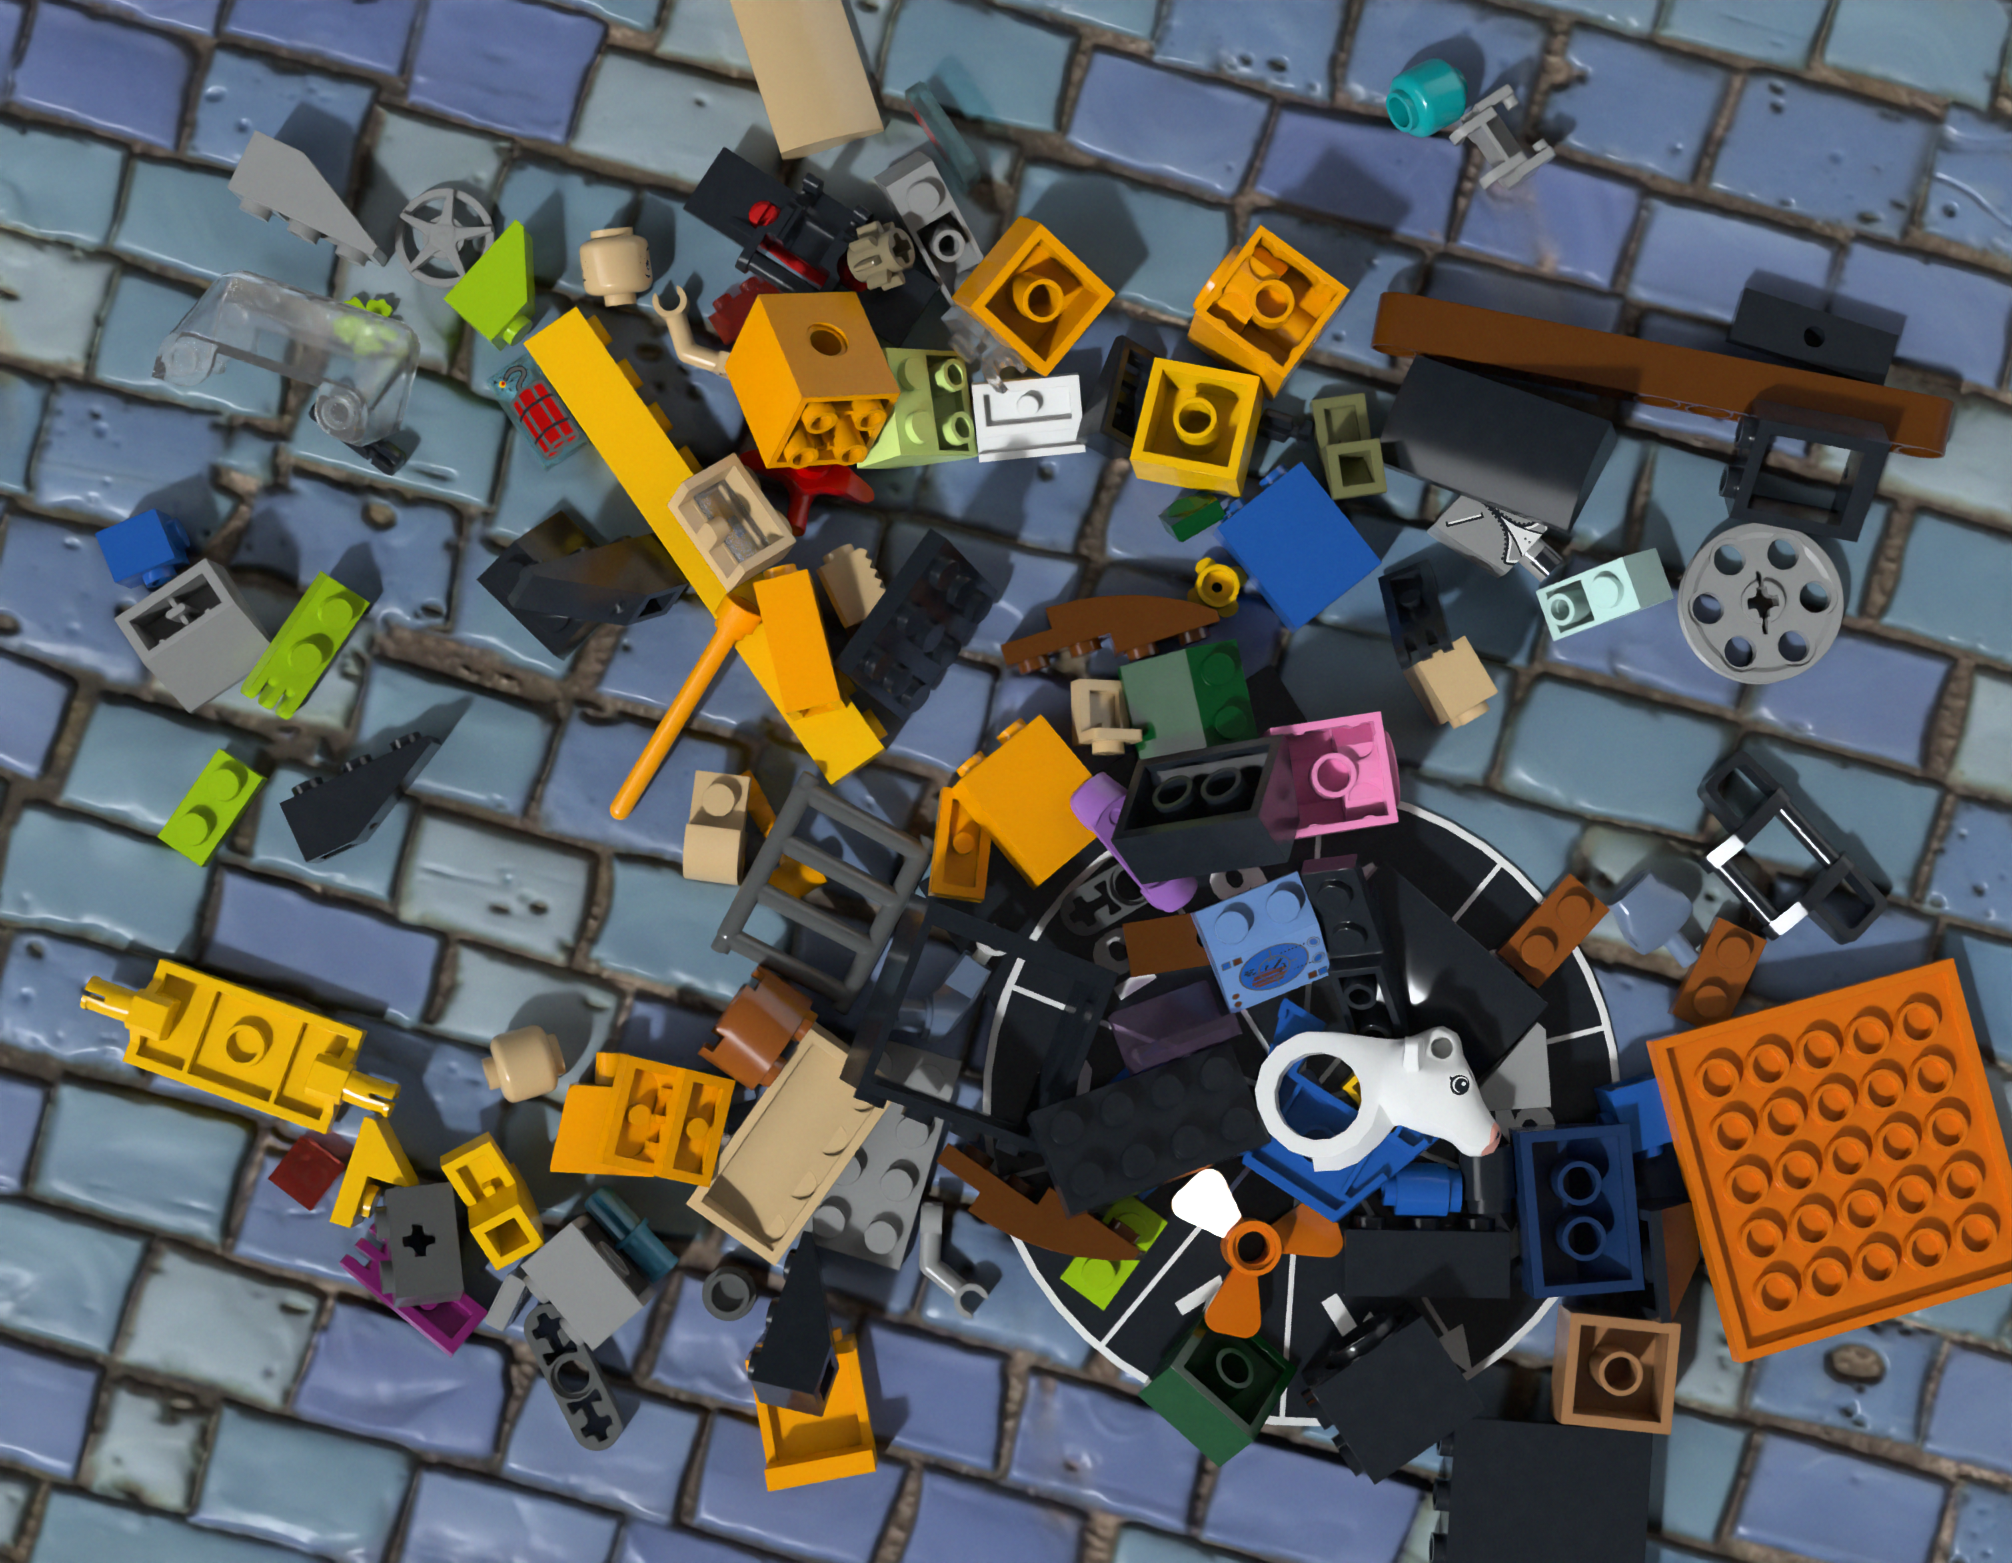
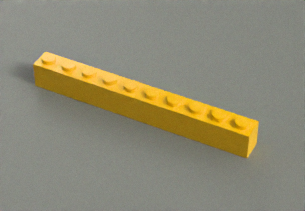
M576 306L523 344L713 617L717 619L718 616L715 614V610L727 591L667 506L681 483L701 472L703 468L687 445L677 451L666 433L674 427L655 401L646 407L635 390L644 384L627 359L624 358L616 364L605 346L613 342V339L597 316L594 314L586 320ZM717 491L701 499L713 518L721 516L727 523V520L734 516ZM727 523L730 531L727 538L743 561L759 552L747 533L738 538ZM762 572L758 573L731 593L747 599L759 608L753 583L765 580L764 574ZM762 619L752 635L746 634L742 641H735L734 647L831 786L836 787L886 752V749L879 740L887 736L888 733L870 708L862 714L858 711L849 698L857 689L851 680L839 669L837 671L847 708L794 721L785 712Z

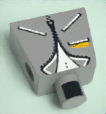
M1459 495L1426 531L1432 538L1496 578H1501L1519 562L1535 578L1542 582L1563 559L1540 538L1549 527Z

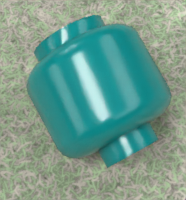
M1429 58L1393 78L1389 87V94L1386 98L1388 115L1392 123L1400 131L1408 132L1410 135L1419 138L1428 137L1460 120L1466 110L1468 84L1459 69L1452 67L1442 59Z

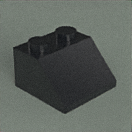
M560 510L515 540L476 580L554 656L564 661L602 622L512 608L507 600L520 580L519 573L529 563L540 558H546L550 561L565 557L576 549L585 546L590 547V549L599 547Z

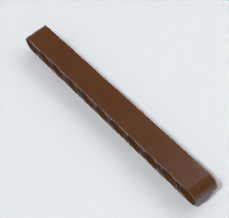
M1383 292L1380 294L1370 344L1371 349L1391 356L1414 360L1416 355H1420L1458 369L1737 423L1742 415L1749 417L1754 399L1883 424L1891 446L1888 452L1933 459L1945 456L1954 408L1953 401L1939 396L1400 292Z

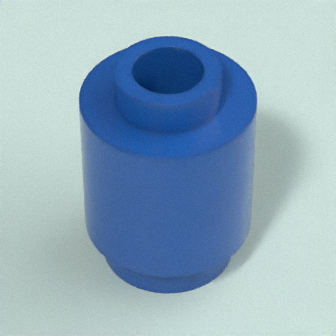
M1410 1162L1381 1186L1382 1205L1391 1206L1393 1217L1446 1218L1448 1213H1460L1462 1206L1460 1169H1448L1446 1163Z

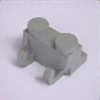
M1509 83L1475 104L1470 112L1460 118L1463 125L1449 136L1454 146L1463 143L1468 136L1478 146L1493 170L1479 180L1484 191L1493 187L1495 182L1498 181L1509 192L1535 175L1540 167L1557 155L1551 145L1548 146L1543 138L1532 146L1537 154L1528 159L1495 111L1496 108L1503 103L1507 110L1510 111L1519 104L1514 95L1515 92Z

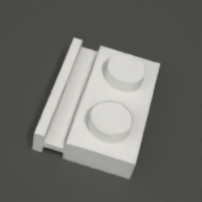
M1078 372L1048 375L1047 377L1035 376L971 383L979 463L1086 452L1085 445L1076 440L1082 419Z

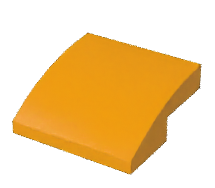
M620 1054L594 1161L710 1188L736 1080Z

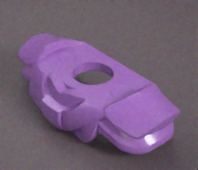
M1105 772L1096 774L1081 784L1070 798L1071 810L1087 830L1093 831L1141 888L1140 892L1152 906L1165 912H1174L1180 909L1192 899L1197 890L1198 883L1195 877L1141 884L1111 842L1128 790Z

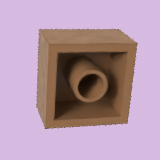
M1558 1304L1548 1412L1561 1424L1671 1435L1681 1324L1675 1320L1672 1323L1660 1324L1629 1311Z

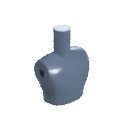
M1645 869L1634 875L1608 900L1607 905L1612 911L1624 939L1638 953L1646 955L1664 945L1682 968L1690 966L1699 958L1700 954L1680 931L1693 912L1692 903L1680 890L1658 877L1652 869Z

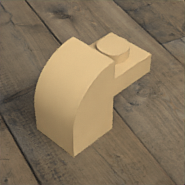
M696 770L689 824L686 823L684 837L683 876L685 879L737 886L742 885L748 833L745 832L751 777Z

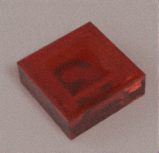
M304 1134L299 1137L268 1179L306 1209L313 1211L348 1166Z

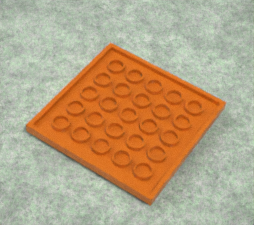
M1954 958L1935 960L1646 1041L1689 1201L1692 1202L1699 1240L1732 1361L1744 1363L2012 1283V1167Z

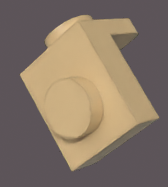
M1077 679L1071 682L1072 746L1092 747V755L1117 756L1125 754V746L1143 741L1141 729H1130L1120 681Z

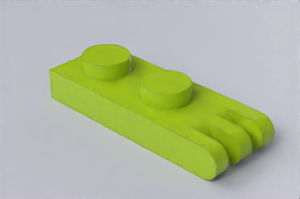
M320 571L243 682L240 690L241 694L253 699L267 683L258 698V704L270 710L284 694L276 707L275 714L284 720L290 719L370 603L323 571Z

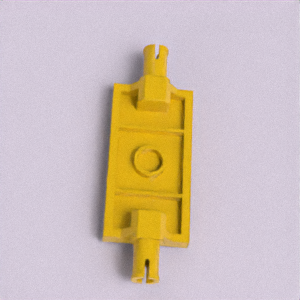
M169 959L159 960L153 979L146 989L141 988L136 992L102 980L94 975L88 981L85 990L105 998L91 994L90 997L82 995L80 1006L82 1009L92 1010L124 1022L125 1028L129 1029L130 1041L123 1057V1062L323 1134L331 1133L339 1108L344 1101L389 1118L396 1103L376 1095L393 1100V1098L399 1097L401 1085L392 1084L357 1071V1065L355 1064L368 1031Z

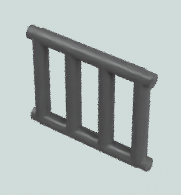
M803 771L797 783L793 786L717 930V935L711 944V948L715 952L727 955L732 950L832 1000L831 1006L838 1013L847 1015L853 1003L857 1000L907 905L911 892L913 893L931 859L934 838L923 836L922 834H920L919 838H916L817 786L820 780L816 779L812 773ZM808 805L906 856L907 858L893 885L891 886L793 835ZM782 854L881 904L882 906L868 933L769 884L768 881ZM758 902L857 952L843 980L840 981L743 932L742 930L756 903Z

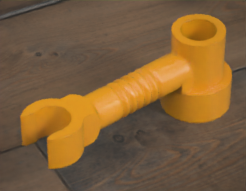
M749 769L739 776L752 778L748 812L766 839L777 817ZM782 854L778 862L780 867L774 869L768 881L769 884L799 899L827 883L823 874Z

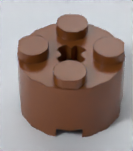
M758 964L750 975L758 980L755 987L751 988L749 985H746L745 988L741 987L712 1028L711 1032L719 1037L714 1047L704 1042L698 1051V1055L751 1091L758 1084L768 1088L773 1084L788 1061L780 1056L781 1052L790 1039L794 1042L797 1040L801 1042L818 1017V1014L810 1009L813 999L761 964Z

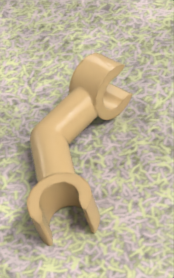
M677 285L680 303L672 311L664 310L661 299L654 293L652 299L653 307L659 316L667 322L679 360L686 364L711 371L729 380L724 366L730 352L715 351L695 343L687 318L690 310V300L685 291Z

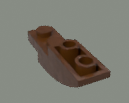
M1147 595L1100 596L1074 600L1045 608L1049 630L1002 644L1000 648L1006 669L1018 667L1020 675L1051 666L1049 657L1069 651L1071 658L1074 659L1097 652L1102 649L1100 640L1109 638L1114 657L1117 658L1127 654L1129 663L1159 654L1158 644L1178 638L1182 647L1210 638L1209 628L1217 626L1220 618L1217 610L1184 600Z
M967 1142L963 1149L948 1143L936 1160V1162L980 1192L969 1208V1212L1019 1240L1071 1256L1109 1261H1141L1147 1252L1135 1244L1141 1235L1115 1217L1107 1224L1091 1212L1067 1220L1055 1188L1049 1187L1040 1202L1034 1200V1197L1039 1191L1034 1186L1014 1173H1011L1007 1180L990 1169L994 1159L970 1142Z

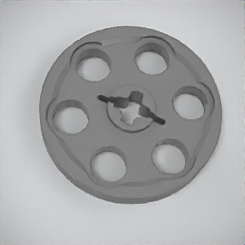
M1748 523L1733 527L1702 546L1690 560L1683 573L1677 598L1679 624L1694 654L1707 667L1719 675L1745 684L1776 683L1797 676L1815 665L1832 646L1841 626L1844 609L1842 584L1838 572L1826 552L1814 540L1800 531L1759 523ZM1773 541H1786L1793 547L1795 561L1791 568L1781 570L1775 568L1770 563L1767 552ZM1731 546L1740 553L1742 566L1737 574L1725 575L1716 568L1714 556L1719 547ZM1808 583L1817 584L1826 592L1827 604L1819 613H1811L1801 605L1800 592L1803 586ZM1756 588L1761 590L1763 598H1771L1773 602V607L1764 611V619L1760 618L1757 609H1749L1747 605V600L1756 596ZM1699 595H1711L1719 602L1721 613L1715 623L1704 624L1694 616L1693 603ZM1785 632L1799 634L1806 643L1805 654L1797 662L1786 660L1778 650V642ZM1731 638H1743L1751 645L1753 655L1752 660L1747 666L1736 667L1726 659L1725 646Z

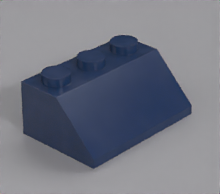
M1561 1123L1508 1128L1509 1142L1513 1145L1516 1188L1515 1209L1523 1291L1534 1299L1645 1290L1630 1123Z

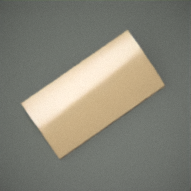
M729 0L784 164L884 131L841 0Z
M814 1022L802 1041L796 1045L787 1058L788 1061L773 1084L765 1089L717 1157L710 1188L697 1186L686 1205L774 1266L779 1262L892 1103L887 1100L884 1109L853 1098L856 1088L839 1079L851 1047L817 1022ZM876 1069L875 1074L888 1078L880 1070Z

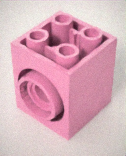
M1381 711L1270 728L1259 736V738L1283 734L1288 741L1300 817L1294 840L1380 827L1399 822L1396 809L1400 802L1398 766L1391 737L1383 728Z

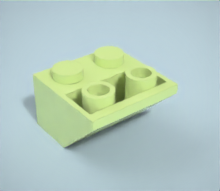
M883 348V354L901 394L864 462L857 463V469H900L977 457L978 451L963 352Z

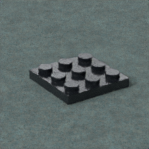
M930 528L833 665L888 711L906 722L912 712L918 711L925 704L930 695V686L943 668L949 667L957 659L961 651L962 641L972 627L982 622L989 614L993 598L998 591L947 538Z

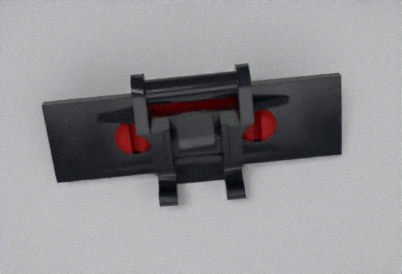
M723 147L684 205L683 210L743 248L735 264L736 269L744 274L751 271L783 293L856 291L874 333L896 348H900L940 285L916 269L911 268L902 272L906 282L902 285L885 291L881 286L871 290L868 289L867 283L858 281L851 273L847 262L849 243L859 240L856 228L873 222L874 213L860 204L856 206L854 211L845 207L823 192L824 181L810 172L804 177L802 190L797 194L728 148ZM770 252L784 264L822 288L820 290L767 257L766 253Z

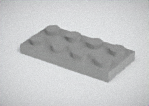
M888 1039L877 1069L889 1079L951 1100L962 1061ZM892 1102L798 1233L796 1239L800 1240L803 1231H808L812 1233L817 1246L900 1270L944 1120L935 1117L932 1126L925 1125L901 1115L904 1106Z

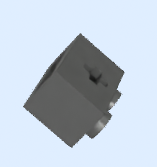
M451 1182L386 1189L383 1206L374 1207L377 1240L387 1239L389 1259L379 1261L382 1294L392 1293L393 1308L460 1300L464 1291L453 1185ZM412 1235H420L422 1244H430L426 1247L424 1256L415 1257L414 1249L406 1247Z

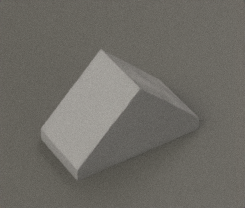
M1533 1022L1514 1044L1476 1081L1482 1100L1489 1111L1551 1107L1546 1029L1538 1022Z

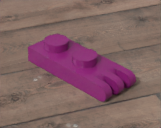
M373 1223L368 1231L377 1239L375 1223ZM361 1237L354 1245V1248L369 1262L363 1266L354 1257L346 1254L339 1262L340 1266L452 1358L486 1318L488 1311L464 1291L461 1299L458 1301L393 1308L392 1293L382 1294L379 1261L389 1260L387 1239L378 1240L383 1244L378 1250L369 1241ZM415 1252V1257H420V1255Z

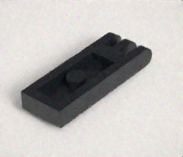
M1429 559L1378 578L1394 651L1401 669L1413 665L1410 653L1418 650L1422 661L1434 658L1431 649L1433 644L1438 643L1443 653L1455 650L1436 576Z

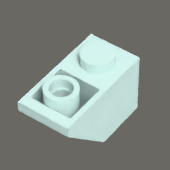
M1656 548L1618 558L1536 591L1553 641L1631 615L1674 598Z

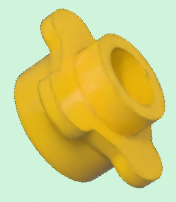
M1212 558L1201 559L1195 567L1198 576L1194 588L1190 589L1187 593V601L1215 609L1223 618L1233 616L1239 608L1236 601L1239 589L1247 582L1245 571L1239 566L1230 568L1226 565L1216 564ZM1214 583L1221 584L1222 590L1219 593L1212 590Z

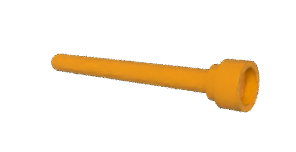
M727 592L715 610L718 618L714 623L717 627L716 632L610 805V814L615 819L623 820L630 815L735 641H742L746 634L752 635L762 619L760 610L747 599Z

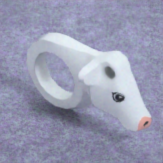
M1444 1026L1434 1027L1411 1037L1405 1036L1402 1039H1383L1337 1031L1297 1034L1275 1047L1261 1065L1255 1088L1257 1108L1268 1133L1289 1151L1313 1159L1314 1172L1341 1170L1360 1162L1381 1144L1395 1126L1400 1125L1423 1134L1445 1139L1451 1142L1463 1154L1470 1157H1482L1493 1153L1501 1137L1500 1126L1491 1116L1483 1102L1474 1075L1463 1055L1458 1034ZM1328 1054L1340 1058L1353 1069L1360 1082L1362 1101L1356 1119L1346 1131L1330 1139L1312 1140L1299 1135L1287 1124L1280 1111L1278 1092L1283 1076L1294 1063L1309 1055Z

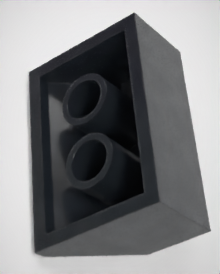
M1283 734L1138 760L1111 842L1141 884L1288 862L1300 817L1287 739Z

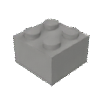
M586 1211L570 1222L525 1261L521 1267L527 1273L523 1281L529 1291L543 1304L550 1300L562 1314L563 1318L559 1323L569 1338L579 1346L586 1343L593 1351L640 1311L657 1292L621 1250L617 1251L614 1248V1241L591 1214Z

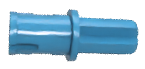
M604 1185L598 1188L586 1200L584 1204L585 1209L617 1242L614 1248L617 1251L622 1248L650 1278L653 1284L668 1273L679 1261L678 1257L674 1256L646 1226L649 1220L646 1217L640 1220L610 1186Z

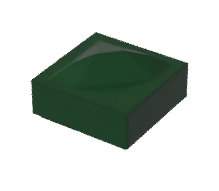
M1199 491L1194 495L1176 500L1158 517L1166 532L1178 542L1183 543L1224 519L1226 514L1217 498L1209 492Z

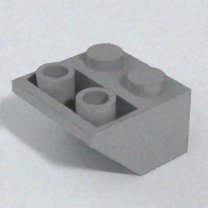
M204 558L114 618L144 665L191 714L248 677L272 642L271 637L225 568L207 558Z

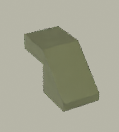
M1365 393L1311 400L1309 408L1311 421L1313 422L1312 428L1316 454L1332 500L1386 493L1387 485L1380 439H1371Z

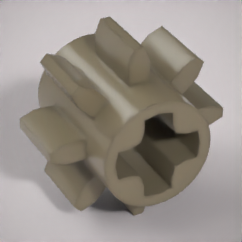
M878 220L856 228L859 240L849 243L847 262L853 276L858 281L867 283V287L870 290L881 286L885 291L906 283L902 272L911 269L915 259L914 246L908 234L900 228H895L893 222L881 225Z

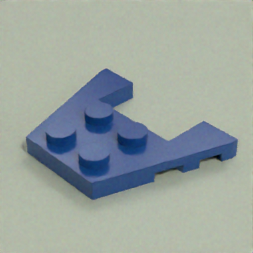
M1284 998L1280 1004L1279 1020L1268 1056L1275 1047L1293 1036L1304 1032H1325L1328 1024L1287 998ZM1307 1056L1294 1063L1283 1076L1278 1092L1280 1111L1287 1124L1299 1135L1312 1140L1330 1139L1347 1130L1356 1119L1358 1110L1300 1074L1301 1068L1309 1057ZM1400 1125L1397 1126L1393 1133L1390 1131L1381 1144L1360 1162L1341 1170L1314 1172L1313 1159L1289 1151L1268 1133L1271 1143L1264 1148L1245 1154L1242 1163L1331 1222L1337 1223L1440 1138Z

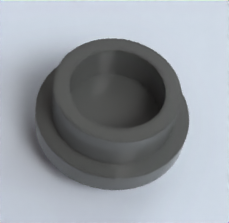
M723 1266L716 1269L707 1277L702 1288V1300L705 1308L712 1316L723 1321H735L747 1315L754 1306L757 1296L756 1285L751 1275L744 1269L736 1266Z

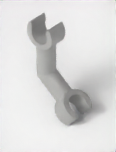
M922 1201L919 1251L920 1270L954 1298L955 1309L961 1316L973 1319V1311L963 1304L961 1296L966 1291L973 1290L988 1300L989 1292L982 1282L974 1279L965 1280L941 1260L944 1202Z

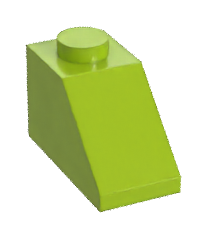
M516 219L443 298L457 314L500 352L507 344L514 346L527 335L533 325L530 319L536 313L533 241L525 227Z

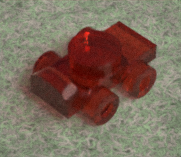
M753 276L739 286L742 293L734 299L730 293H726L712 303L716 312L708 316V319L725 346L734 340L736 342L757 295L781 294L776 287L766 281L761 283L757 276Z

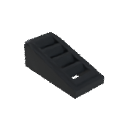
M1124 335L1117 336L1082 416L1076 440L1109 459L1131 456L1154 358L1162 357ZM1127 363L1139 370L1137 376L1125 370ZM1121 385L1130 389V393L1127 394L1120 390ZM1116 407L1122 410L1121 415L1115 412Z

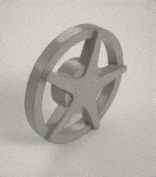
M439 188L424 192L409 202L398 218L394 240L400 262L415 279L430 287L452 289L467 273L460 256L465 252L468 240L486 236L484 254L496 241V234L491 217L474 197L460 190ZM439 199H446L441 216L435 217L429 222L413 217L414 213L425 204ZM455 200L462 201L475 209L485 227L463 228L454 219ZM408 224L423 233L422 239L425 246L412 263L405 249V232ZM432 258H436L440 261H450L460 276L438 279L423 274L419 269Z

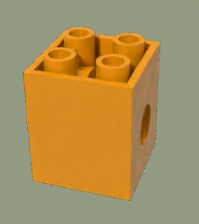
M1260 224L1243 248L1235 245L1229 251L1199 292L1193 303V308L1196 312L1193 316L1187 340L1229 371L1260 376L1264 395L1273 402L1334 320L1350 289Z
M856 291L758 294L724 366L766 469L783 467L800 469L815 465L840 464L848 466L855 463H863L901 394Z

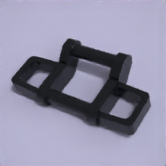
M1741 750L1728 756L1697 788L1698 797L1728 832L1712 845L1697 860V863L1707 874L1715 873L1762 923L1760 930L1771 941L1779 938L1807 915L1836 943L1840 945L1856 941L1886 910L1887 900L1859 869L1856 861L1845 850L1839 853L1790 801L1793 795L1764 770L1747 752ZM1734 768L1741 771L1765 795L1742 819L1736 815L1718 792L1719 783ZM1774 816L1823 866L1794 898L1780 909L1730 859L1746 846ZM1843 878L1865 903L1864 913L1849 928H1846L1820 904Z

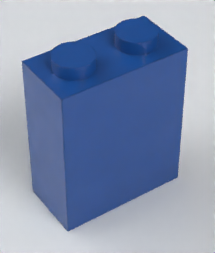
M1302 461L1291 470L1284 463L1274 469L1258 483L1264 491L1249 503L1241 496L1223 510L1226 515L1224 519L1220 520L1222 524L1216 528L1213 534L1236 565L1245 571L1248 580L1292 635L1382 563Z

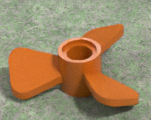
M1204 1169L1197 1172L1173 1195L1171 1200V1208L1176 1216L1221 1237L1222 1255L1226 1262L1232 1266L1208 1304L1204 1314L1207 1326L1218 1333L1249 1338L1258 1332L1261 1326L1258 1276L1271 1271L1277 1265L1281 1253L1333 1257L1341 1251L1343 1246V1237L1338 1223L1331 1222L1302 1202L1271 1225L1255 1218H1243L1225 1178L1214 1169ZM1256 1231L1263 1238V1252L1253 1261H1243L1238 1254V1242L1244 1234Z

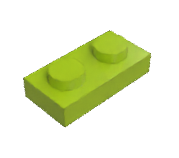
M218 748L157 837L200 867H208L268 779L225 749Z
M1134 1196L1112 1203L1101 1218L1102 1221L1109 1224L1111 1219L1115 1217L1141 1235L1135 1244L1145 1251H1148L1168 1223ZM1074 1256L1060 1274V1279L1104 1311L1140 1261H1109Z

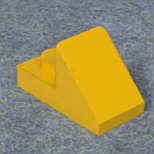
M375 1113L365 1116L329 1222L352 1228L361 1224L364 1217L371 1218L374 1214V1207H377L381 1195V1187L375 1185L377 1179L400 1187L419 1185L418 1177L388 1119L380 1114Z

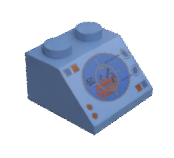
M1297 871L1190 913L1231 1014L1328 976L1329 959L1319 923Z

